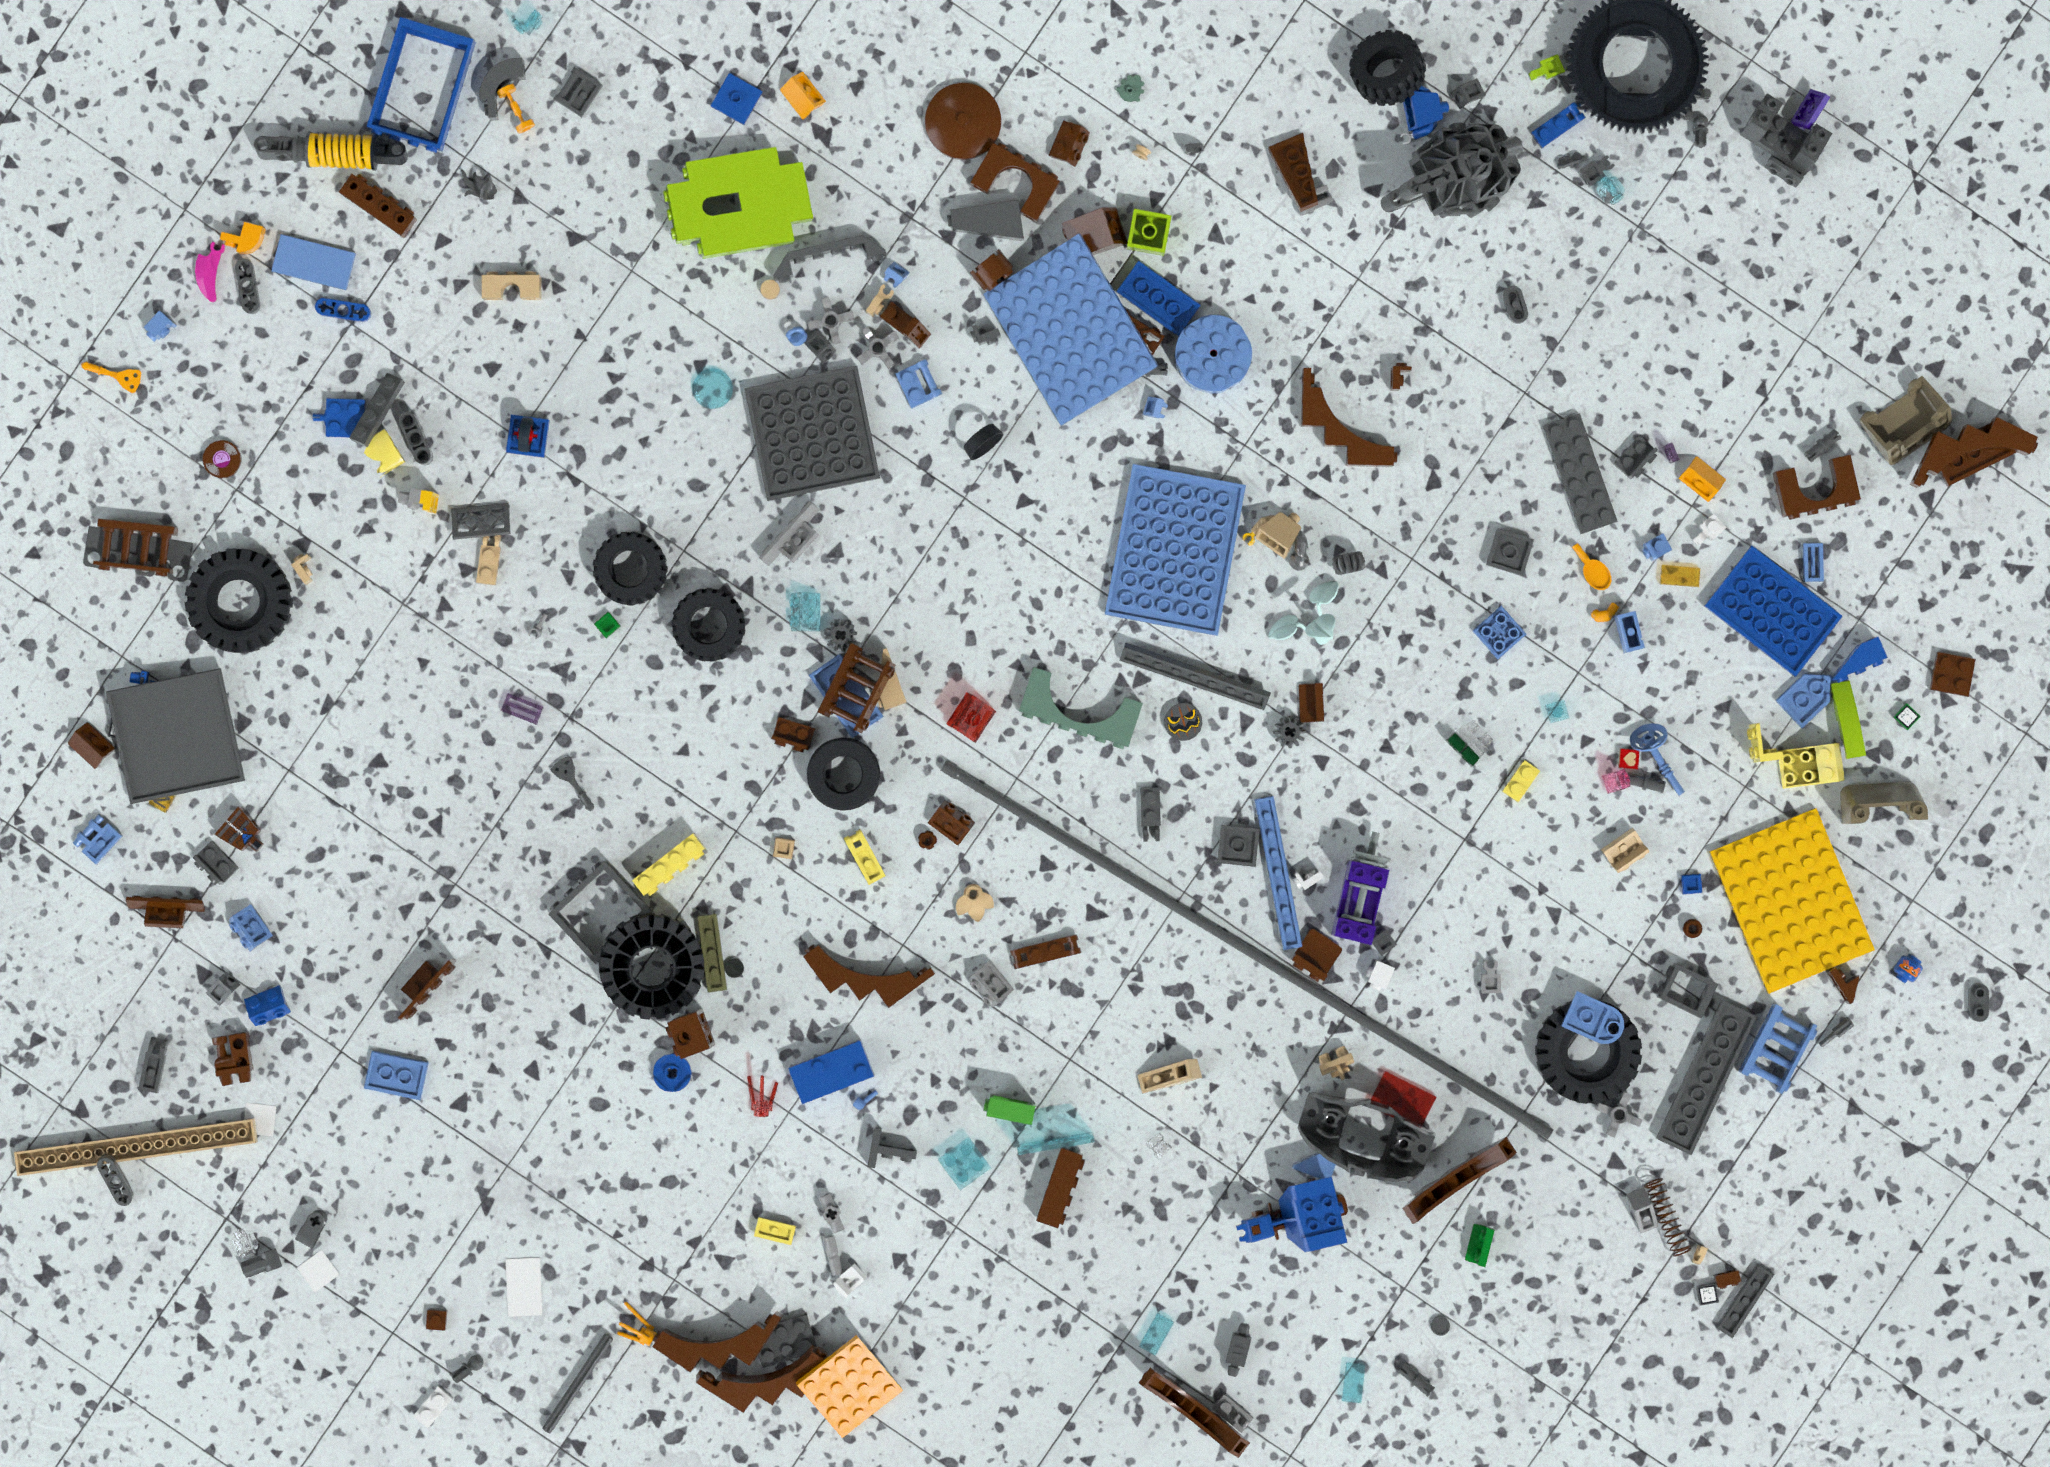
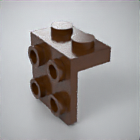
M1310 929L1302 941V947L1297 948L1290 960L1294 962L1293 966L1300 971H1303V969L1309 971L1310 974L1308 976L1318 982L1320 979L1325 981L1328 976L1327 973L1341 954L1342 948L1315 929Z

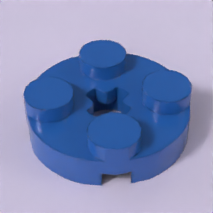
M674 1053L664 1055L658 1059L653 1069L656 1085L667 1092H677L684 1089L690 1082L692 1075L691 1066L687 1059H680V1056L676 1057ZM669 1068H671V1069H674V1068H675V1069L677 1070V1071H676V1074H677V1077H676V1078L673 1077V1076H672V1077H668V1074H669L668 1069H669Z

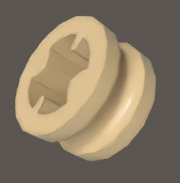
M1136 144V150H1133L1132 153L1138 158L1147 161V155H1150L1151 151L1142 145Z

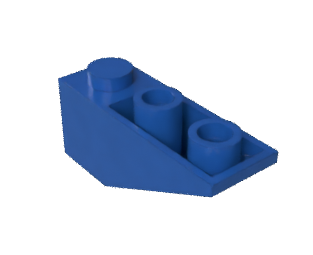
M1879 636L1858 644L1831 677V681L1837 680L1840 683L1849 679V674L1855 673V675L1866 671L1865 667L1872 665L1874 668L1883 664V659L1888 657Z

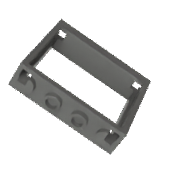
M606 861L596 863L591 868L593 872L589 876L585 874L578 881L579 885L575 889L571 887L563 895L565 899L560 903L556 901L549 908L551 912L548 914L595 964H598L600 961L601 949L594 954L558 916V913L603 870L642 909L638 913L639 916L653 912Z

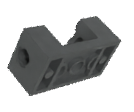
M1767 93L1755 108L1740 135L1806 175L1818 160L1833 133L1817 123L1809 133L1796 127L1777 115L1783 103ZM1778 136H1783L1786 139V143L1780 142Z

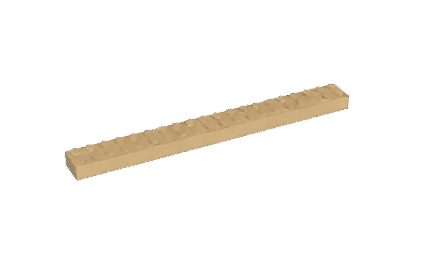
M255 1118L16 1151L14 1156L17 1176L94 1166L97 1165L99 1158L104 1154H110L117 1162L252 1144L257 1143L258 1139Z

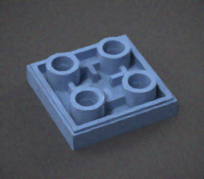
M1502 605L1473 630V633L1497 660L1527 635Z

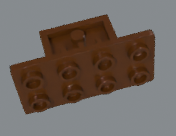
M455 959L448 960L439 971L427 960L400 989L413 1000L398 1017L400 1021L411 1019L418 1011L416 1007L424 1004L429 999L430 995L428 993L431 990H436L442 984L441 978L449 975L456 968L454 966L456 963Z

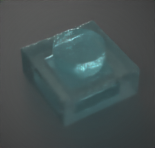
M1565 700L1545 705L1550 723L1569 719Z

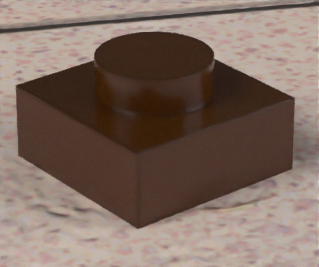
M428 1309L426 1329L445 1331L447 1311Z

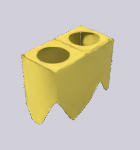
M385 429L374 435L369 446L364 451V454L369 458L381 461V466L377 469V473L386 472L385 474L405 463L404 458Z

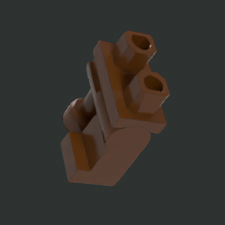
M249 1031L228 1036L231 1054H227L224 1045L228 1042L227 1035L213 1037L212 1044L217 1045L218 1057L214 1064L216 1077L219 1076L222 1086L232 1085V1074L236 1073L239 1075L240 1083L250 1082L251 1071L254 1068L249 1044Z

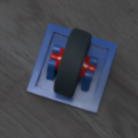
M511 414L506 453L545 458L550 420Z

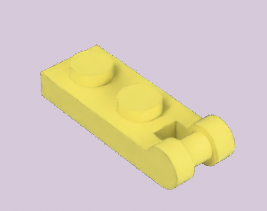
M859 829L855 831L856 834L844 837V840L868 885L886 875L863 832ZM860 840L862 846L855 848L853 843Z

